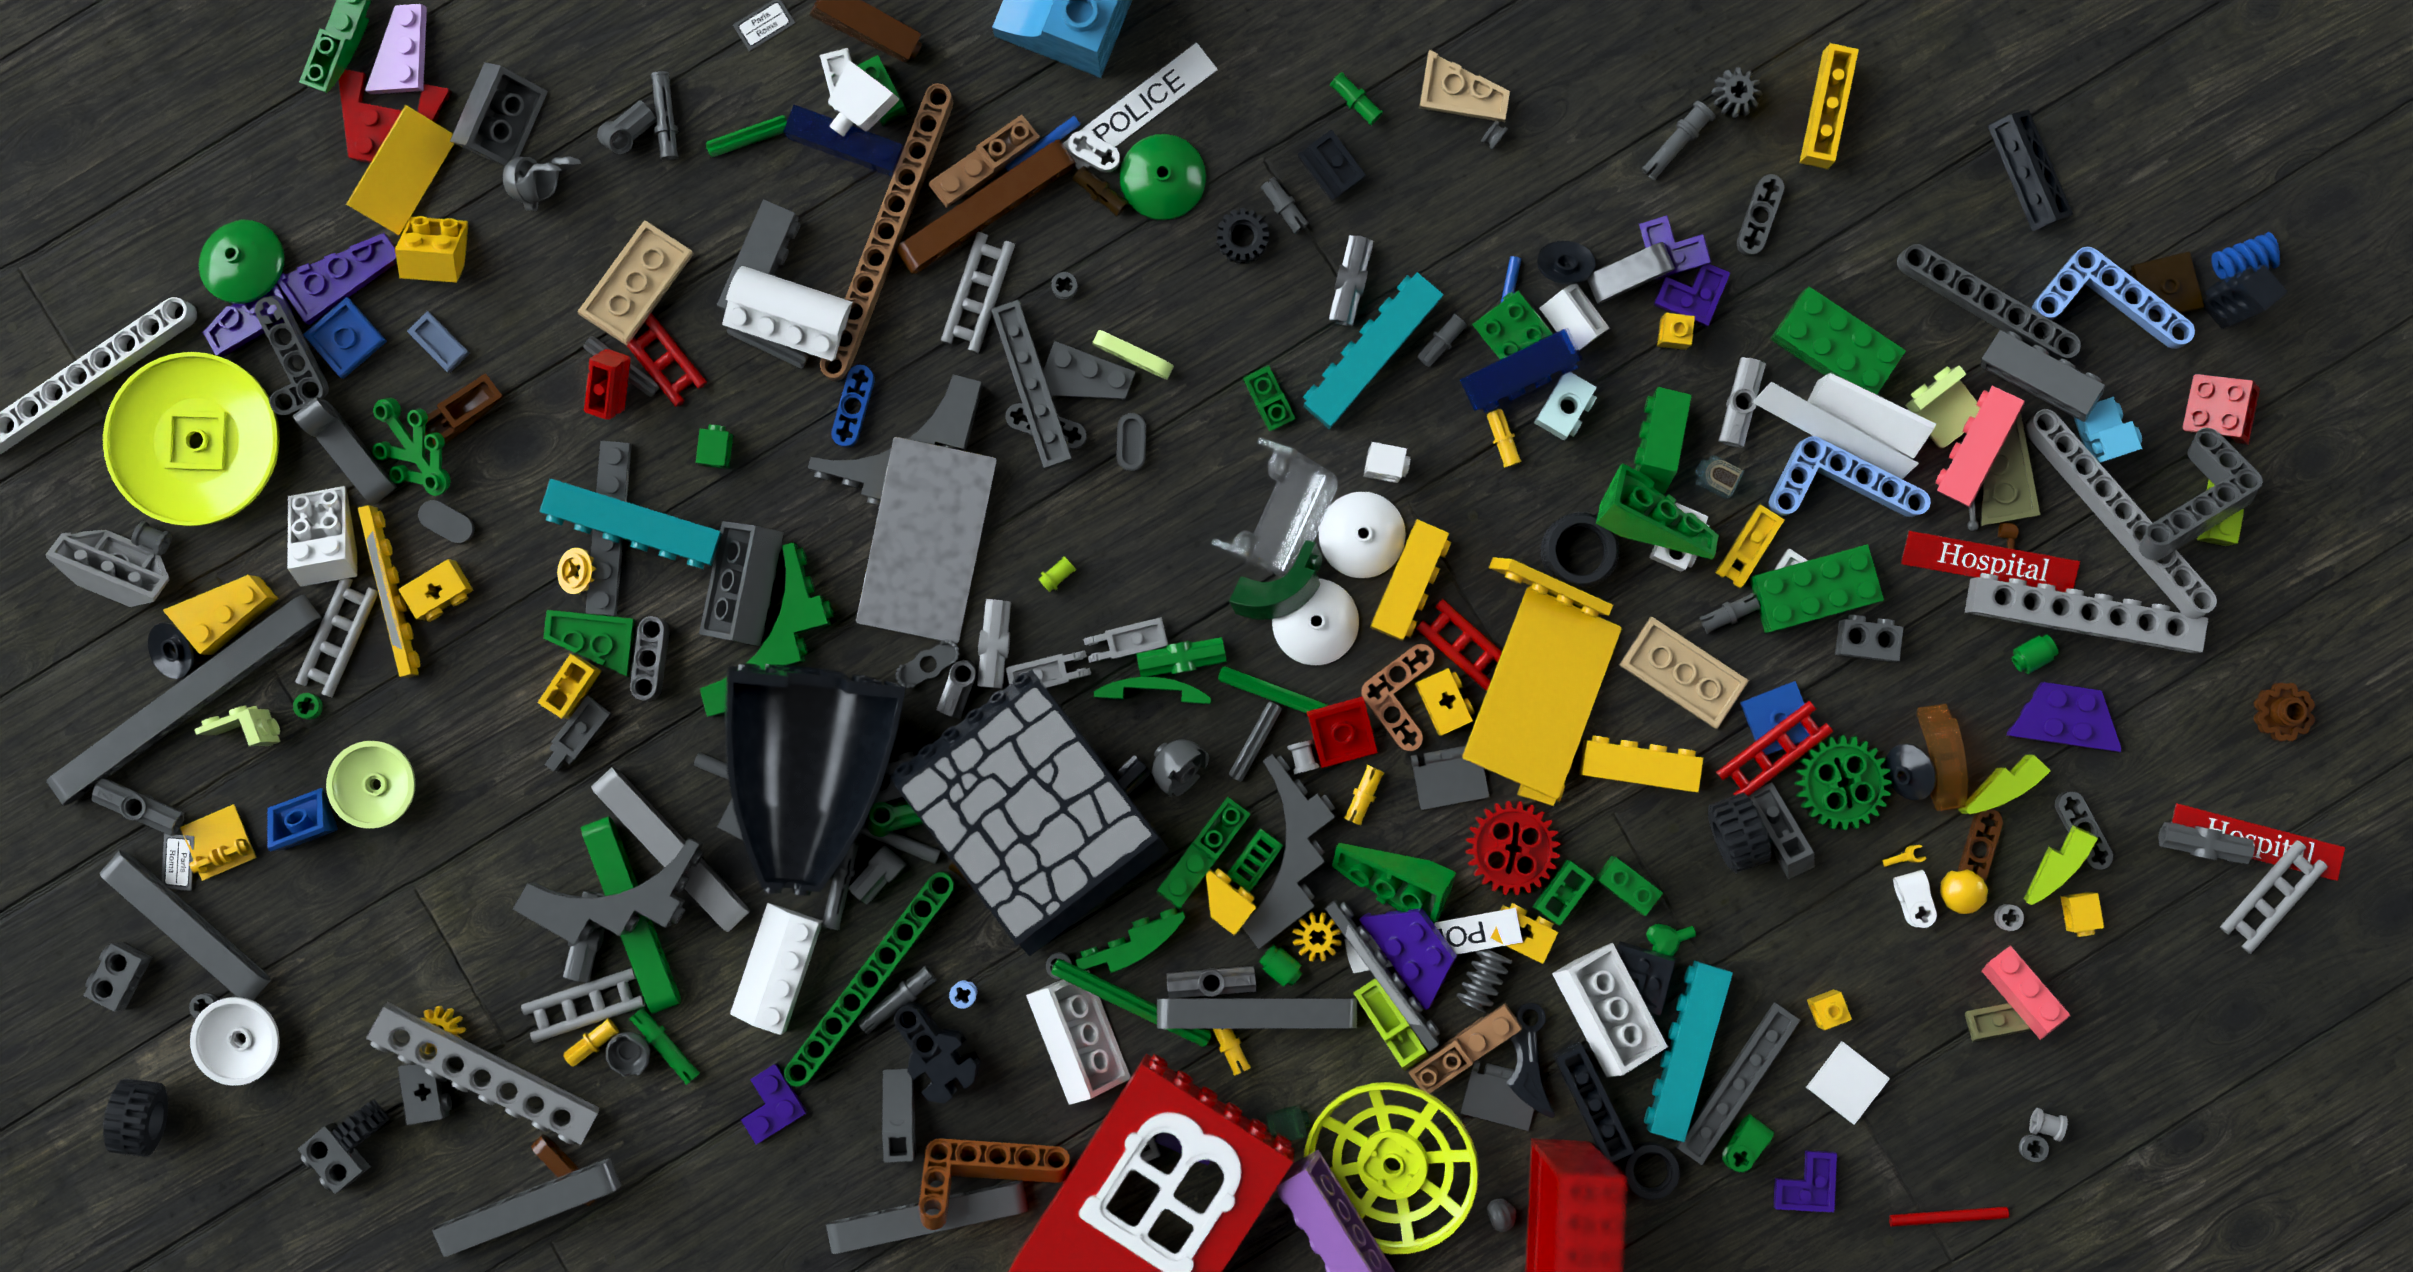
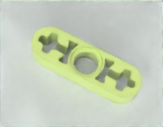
M1098 330L1092 343L1096 347L1164 379L1169 378L1174 367L1171 363L1101 330Z

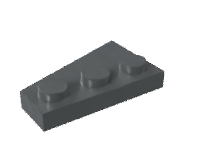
M1054 341L1043 369L1051 396L1068 398L1085 397L1126 400L1136 374L1135 371Z

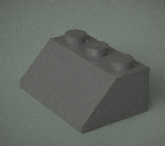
M484 62L450 142L505 167L510 160L520 156L548 91L500 65Z

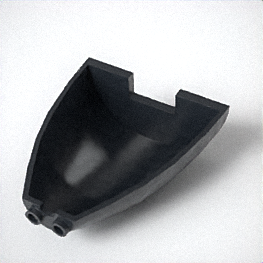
M738 664V670H736L737 666L731 665L727 671L725 702L727 775L734 813L747 854L760 886L764 888L765 892L778 894L782 893V888H793L794 894L803 896L811 895V891L820 892L844 859L863 827L880 790L897 734L906 687L890 681H884V684H882V681L875 680L874 677L852 674V679H850V677H847V674L828 669L779 664H765V669H761L760 665Z

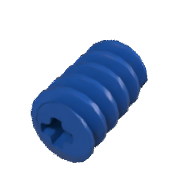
M2267 232L2265 235L2255 237V239H2248L2243 244L2238 243L2233 248L2227 247L2222 252H2214L2212 255L2213 270L2219 279L2223 280L2229 276L2231 278L2239 271L2243 272L2250 266L2256 269L2265 265L2269 269L2270 264L2273 268H2277L2280 265V251L2277 240L2272 233Z

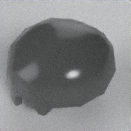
M634 1032L620 1033L613 1036L606 1047V1060L610 1068L623 1077L636 1074L639 1076L650 1061V1047L645 1038L640 1034Z

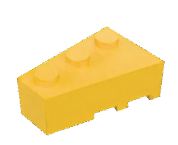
M246 575L163 609V611L199 654L213 655L277 601L278 598L260 577Z

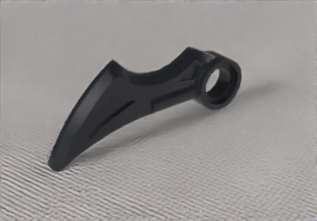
M1535 1003L1523 1004L1515 1013V1017L1521 1024L1522 1030L1509 1038L1517 1053V1064L1514 1073L1506 1083L1527 1105L1547 1117L1554 1118L1555 1114L1543 1086L1539 1065L1537 1031L1545 1023V1012L1541 1006ZM1527 1009L1534 1010L1538 1015V1021L1534 1026H1527L1522 1020V1015Z

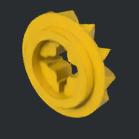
M572 548L566 551L560 559L557 570L558 581L562 589L567 593L580 594L581 591L589 590L588 583L594 581L592 572L596 568L592 566L594 558L588 555V550Z

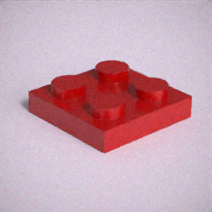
M1363 696L1307 711L1321 768L1378 753Z

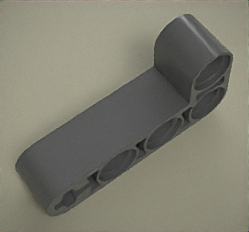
M269 296L260 299L255 305L256 316L291 382L290 385L272 393L269 403L275 413L287 415L303 408L315 398L306 390V385L309 381L318 385L319 393L316 397L321 399L326 397L329 386L285 300L279 296ZM269 305L277 307V310L272 314H268L266 311L270 307ZM284 319L285 323L273 326V322ZM282 328L289 330L292 338L289 344L283 343L279 338V332ZM295 355H300L305 360L303 370H298L294 367L293 357ZM282 393L292 398L291 408H285L281 405L280 396Z
M315 397L293 415L296 422L306 433L317 438L371 505H376L397 488L396 484L391 481L388 473L328 401Z

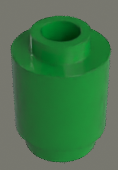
M2038 635L2013 649L2014 656H2012V662L2018 671L2030 674L2052 662L2054 656L2058 655V648L2050 636L2044 635L2041 637Z
M1274 944L1258 961L1263 966L1262 969L1282 987L1287 983L1292 986L1302 975V972L1299 970L1302 964L1282 947L1278 949Z

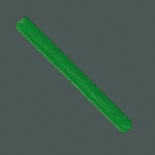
M1058 959L1054 963L1051 971L1053 975L1157 1025V1005L1062 959ZM1166 1029L1202 1047H1205L1211 1038V1032L1206 1029Z

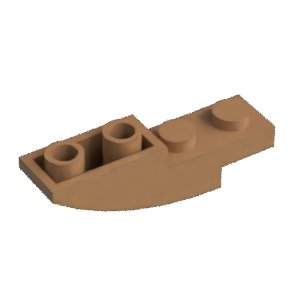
M1021 114L978 144L976 150L931 180L929 186L947 208L967 194L969 196L1005 169L1007 164L1031 147L1040 136Z
M1505 1003L1484 1018L1481 1017L1423 1059L1408 1073L1420 1090L1430 1094L1473 1065L1474 1061L1522 1030V1026Z

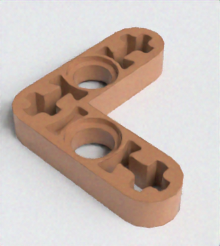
M1417 644L1367 680L1361 689V695L1397 745L1405 751L1418 749L1422 744L1423 735L1393 694L1433 664L1434 652L1425 644ZM1418 649L1420 652L1427 651L1428 655L1425 658L1427 663L1425 665L1422 662L1415 664L1413 668L1417 671L1411 674L1409 666L1402 662V659L1407 657L1408 662L1416 657L1415 650ZM1394 666H1400L1406 672L1405 679L1400 683L1393 682L1389 676V672ZM1384 674L1386 682L1393 687V690L1389 692L1386 686L1379 692L1380 699L1377 700L1376 697L1369 698L1367 696V693L1370 691L1368 686L1372 684L1376 687L1383 681L1379 679V676ZM1393 706L1399 710L1400 718L1396 723H1388L1384 719L1386 708ZM1405 719L1409 722V725L1404 726L1407 732H1415L1417 735L1414 738L1416 743L1413 746L1410 743L1405 745L1402 743L1405 737L1401 730L1396 734L1392 730V728L1400 726Z

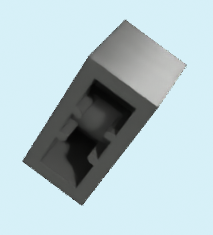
M417 1063L414 1065L404 1064L398 1066L407 1125L443 1119L450 1115L449 1111L452 1109L451 1096L449 1093H446L444 1083L447 1081V1078L443 1076L441 1079L432 1077L425 1072V1067ZM422 1088H430L431 1094L423 1093Z

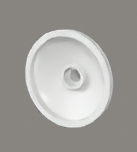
M1354 492L1337 499L1325 512L1319 527V543L1326 560L1340 573L1354 578H1371L1384 573L1399 559L1405 544V525L1399 511L1389 500L1371 492ZM1361 528H1365L1369 532L1368 537L1365 539L1358 536V530Z
M1319 579L1321 584L1318 590L1306 604L1288 615L1272 619L1273 633L1280 648L1292 659L1307 665H1325L1342 657L1353 645L1359 629V615L1351 596L1341 586L1324 579ZM1313 616H1319L1322 619L1320 626L1316 627L1311 624Z
M242 997L224 998L207 1006L196 1018L190 1035L191 1052L200 1070L212 1080L232 1086L244 1085L262 1077L274 1064L280 1044L279 1031L271 1014L257 1002ZM240 1033L245 1035V1043L239 1040Z

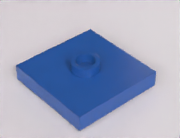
M348 297L343 299L303 334L342 379L387 342Z
M1796 681L1744 700L1740 704L1754 740L1757 741L1804 705V701ZM1798 723L1786 732L1794 744L1803 741L1809 736V733L1801 723ZM1776 740L1765 748L1763 752L1765 755H1768L1783 748Z

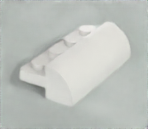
M741 266L735 273L727 293L726 300H728L722 325L833 361L836 358L842 332L847 325L852 302Z

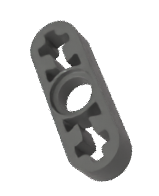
M1765 175L1756 185L1737 239V248L1745 256L1758 254L1766 243L1784 192V183L1777 175ZM1769 182L1774 183L1773 188L1777 192H1773L1767 202L1757 201L1758 198L1760 200L1765 198L1767 189L1763 185H1767ZM1754 209H1765L1768 213V220L1764 223L1756 222L1753 218ZM1753 229H1763L1764 232L1758 231L1754 238V242L1758 243V246H1753L1751 249L1747 248L1748 243L1744 239H1748L1752 235Z
M1016 403L1011 405L1005 415L1008 425L1016 431L1033 436L1032 431L1027 429L1030 426L1028 422L1020 421L1019 425L1014 424V418L1011 417L1012 413H1018L1019 409L1023 410V415L1027 417L1023 404ZM1059 417L1060 423L1065 424L1062 428L1064 431L1072 432L1075 428L1078 429V435L1081 436L1080 441L1075 440L1073 444L1069 443V438L1065 436L1069 449L1076 450L1081 448L1087 439L1083 426Z
M2063 792L2059 794L2055 800V809L2068 833L2072 825L2077 827L2082 822L2088 823L2091 827V833L2098 838V842L2094 845L2095 850L2103 851L2104 853L2100 857L2101 863L2099 861H2092V857L2095 856V852L2092 849L2084 863L2092 869L2102 870L2109 867L2113 861L2112 850L2084 798L2077 792ZM2066 798L2076 801L2073 809L2076 814L2081 815L2083 813L2084 817L2076 818L2072 822L2070 821V818H2075L2072 810L2064 809V806L2067 804Z

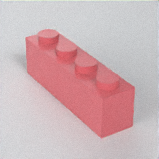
M1994 386L1991 387L1989 392L1986 390L1982 392L1976 406L1980 407V410L1975 418L1969 417L1962 431L1966 433L1962 444L1956 442L1949 455V458L1953 459L1948 470L1943 468L1936 479L1935 484L1939 485L1938 493L1967 507H1971L2025 405L2024 400Z

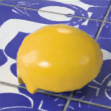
M1966 869L1964 871L1948 872L1941 881L1940 894L1948 908L1959 914H1970L1978 911L1985 904L1988 888L1982 877Z

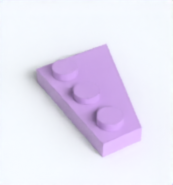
M422 4L396 5L394 7L365 90L369 94L423 91L427 7Z

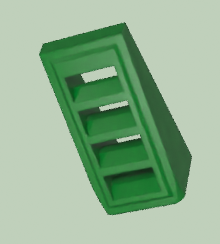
M1259 828L1226 875L1250 892L1284 845ZM1259 839L1273 848L1271 853L1257 844ZM1251 850H1256L1261 855H1263L1266 858V860L1264 862H1261L1252 854H1250ZM1245 858L1259 867L1257 872L1243 863ZM1239 867L1253 877L1250 882L1236 872Z

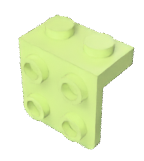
M1960 365L1953 369H1950L1948 366L1934 376L1936 381L1929 387L1923 384L1911 393L1913 399L1905 405L1909 411L1936 423L1934 430L1929 436L1939 448L1947 447L1964 433L1962 431L1969 417L1975 418L1980 410V407L1976 406V399L1960 380L1966 375Z
M257 706L234 708L229 711L230 716L208 718L201 722L203 726L195 729L196 735H218L242 726L249 746H271L280 742L278 736L280 728L277 721L271 717L269 709H258Z

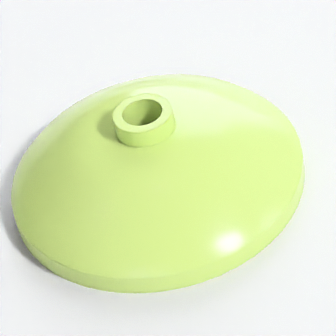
M380 741L358 742L344 749L331 764L326 781L327 796L334 811L347 823L368 829L384 827L398 820L412 803L416 786L415 774L407 757L396 747ZM376 779L381 782V787L378 790L373 787V782Z

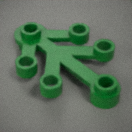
M385 398L377 401L373 408L374 416L389 425L404 448L392 446L386 441L376 443L372 450L374 457L378 460L394 458L413 462L421 471L408 470L406 466L398 465L392 467L389 471L391 481L396 484L405 481L422 484L425 490L434 496L445 493L451 483L448 472L442 469V448L444 447L445 440L438 432L425 436V425L428 422L427 413L423 409L412 410L408 413V423L413 427L412 438L398 419L401 413L398 401L394 398ZM425 447L430 451V462L425 457Z

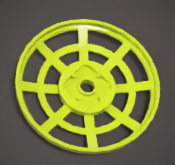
M1390 1082L1371 1083L1353 1088L1341 1094L1328 1104L1318 1116L1309 1132L1304 1149V1157L1315 1152L1322 1127L1339 1134L1333 1148V1167H1330L1360 1217L1363 1219L1367 1215L1381 1222L1400 1223L1403 1241H1388L1374 1238L1383 1253L1410 1254L1426 1250L1448 1238L1463 1223L1473 1205L1478 1188L1479 1168L1477 1154L1464 1124L1439 1099L1423 1090L1405 1084ZM1381 1090L1406 1092L1428 1101V1104L1421 1113L1404 1106L1385 1105ZM1369 1092L1373 1107L1359 1112L1346 1124L1330 1117L1335 1109L1347 1100L1359 1094ZM1438 1109L1446 1114L1457 1127L1465 1142L1466 1150L1450 1149L1443 1133L1431 1121ZM1388 1114L1404 1115L1414 1119L1415 1122L1408 1132L1393 1129ZM1376 1115L1380 1131L1375 1132L1368 1138L1354 1130V1127L1360 1122ZM1425 1127L1436 1138L1441 1151L1426 1152L1418 1140ZM1346 1139L1361 1147L1357 1162L1342 1165V1150ZM1395 1158L1399 1161L1401 1168L1399 1170H1391L1386 1166L1385 1160ZM1453 1162H1470V1184L1462 1206L1458 1205L1447 1195L1453 1181ZM1445 1163V1175L1441 1188L1426 1178L1429 1164ZM1360 1175L1361 1180L1368 1188L1362 1199L1351 1189L1345 1176ZM1419 1189H1422L1433 1198L1425 1206L1410 1212L1408 1197ZM1378 1196L1396 1200L1398 1213L1384 1212L1371 1206ZM1440 1205L1454 1216L1449 1223L1438 1231L1426 1237L1414 1239L1412 1222L1428 1216Z

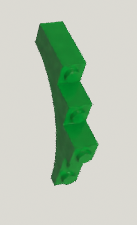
M794 542L782 545L786 578L780 614L769 637L758 652L745 664L760 665L761 669H765V664L796 665L805 662L803 655L807 654V647L803 637L799 638L798 634L831 625L829 618L834 617L830 601H825L824 597L820 595L816 597L811 596V593L815 592L811 576H806L803 565L807 564L804 549L798 548V545ZM727 677L700 688L707 717L725 714Z

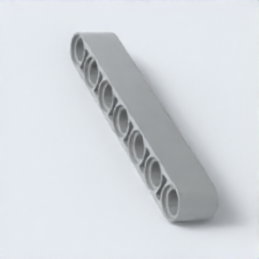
M612 766L591 786L594 793L664 867L677 856L685 845L686 841L617 768ZM703 859L700 860L696 867L691 866L686 875L689 877V881L684 889L721 928L729 932L750 910Z

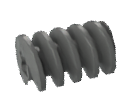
M1487 949L1486 951H1476V954L1482 961L1471 962V965L1477 972H1467L1466 975L1472 980V983L1463 982L1461 986L1467 991V994L1457 993V997L1463 1003L1489 1014L1483 1006H1493L1494 1004L1488 998V995H1498V991L1493 987V984H1503V981L1497 975L1507 974L1508 970L1502 964H1512L1513 961Z

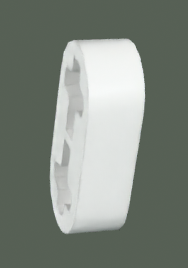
M1077 131L1069 138V151L1082 162L1105 173L1112 172L1119 166V152L1113 145L1085 131ZM1084 138L1086 139L1087 146L1093 150L1090 152L1082 149L1078 152L1074 142H1081ZM1099 152L1106 155L1108 152H1111L1114 162H1107L1106 165H1103L1102 158L1096 155V153Z

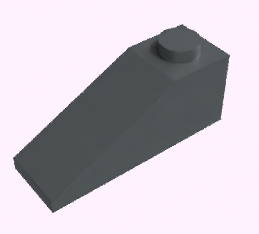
M1771 782L1751 794L1749 798L1753 801L1761 816L1769 838L1770 847L1787 878H1793L1814 868V852L1774 784Z

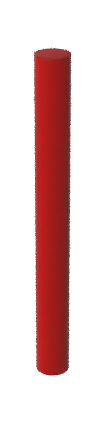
M2007 1207L1896 1214L1889 1215V1222L1891 1227L2007 1219L2009 1218V1211Z

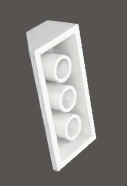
M1832 373L1817 380L1807 401L1911 459L1915 458L1936 426V423Z
M767 903L730 1013L731 1015L752 1026L779 1035L787 1031L821 929L822 920Z
M1613 943L1575 959L1552 973L1606 1077L1624 1075L1668 1047Z
M1065 980L1055 982L1026 995L1069 1105L1091 1099L1131 1078L1098 996Z

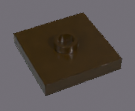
M2190 251L2131 266L2134 279L2179 313L2204 307ZM2149 310L2148 315L2151 320L2161 318L2157 310Z

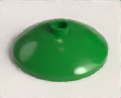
M1156 134L1140 140L1127 152L1121 165L1120 185L1126 201L1135 211L1150 219L1165 221L1185 215L1196 206L1205 189L1206 171L1200 154L1189 142L1174 135ZM1159 169H1166L1168 175L1161 178L1157 175Z
M252 220L230 222L217 229L204 244L199 258V273L204 286L218 299L232 304L253 302L266 295L278 282L284 267V250L277 235L267 226ZM236 251L235 256L230 258L231 254Z

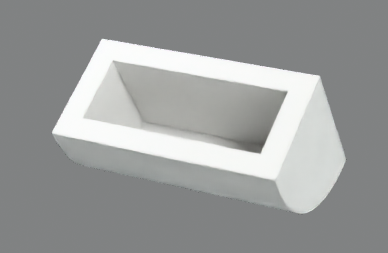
M1571 284L1539 308L1572 354L1587 346L1609 329L1606 322L1578 284Z

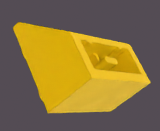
M410 217L395 248L399 278L457 283L465 265L468 222L452 218Z
M1219 868L1215 872L1209 869L1206 873L1211 917L1235 935L1255 910L1256 905L1252 902L1255 898L1243 887L1240 886L1236 890L1229 884L1231 878Z

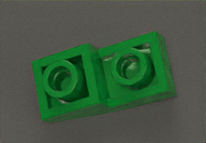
M1269 365L1242 378L1269 431L1295 419Z

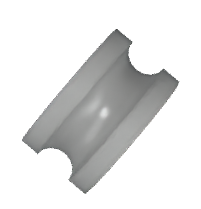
M2003 904L1996 909L1994 921L2001 929L2015 931L2022 926L2024 914L2015 905ZM2009 909L2013 911L2011 914L2015 915V921H2010L2009 926L2005 924L2007 921L2003 920L2002 916L2003 914H2008Z

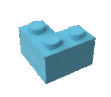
M2114 397L2097 402L2085 422L2074 417L2083 445L2099 463L2142 449L2140 430L2138 427H2134L2133 421L2122 423V408L2119 403H2115Z

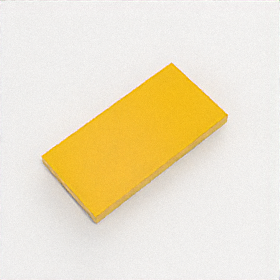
M405 105L346 205L395 234L400 235L454 143L450 142L453 133Z

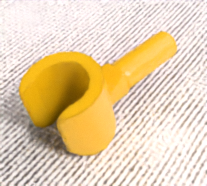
M1908 846L1904 853L1882 860L1884 867L1902 861L1923 862L1926 856L1914 857V850L1923 846Z

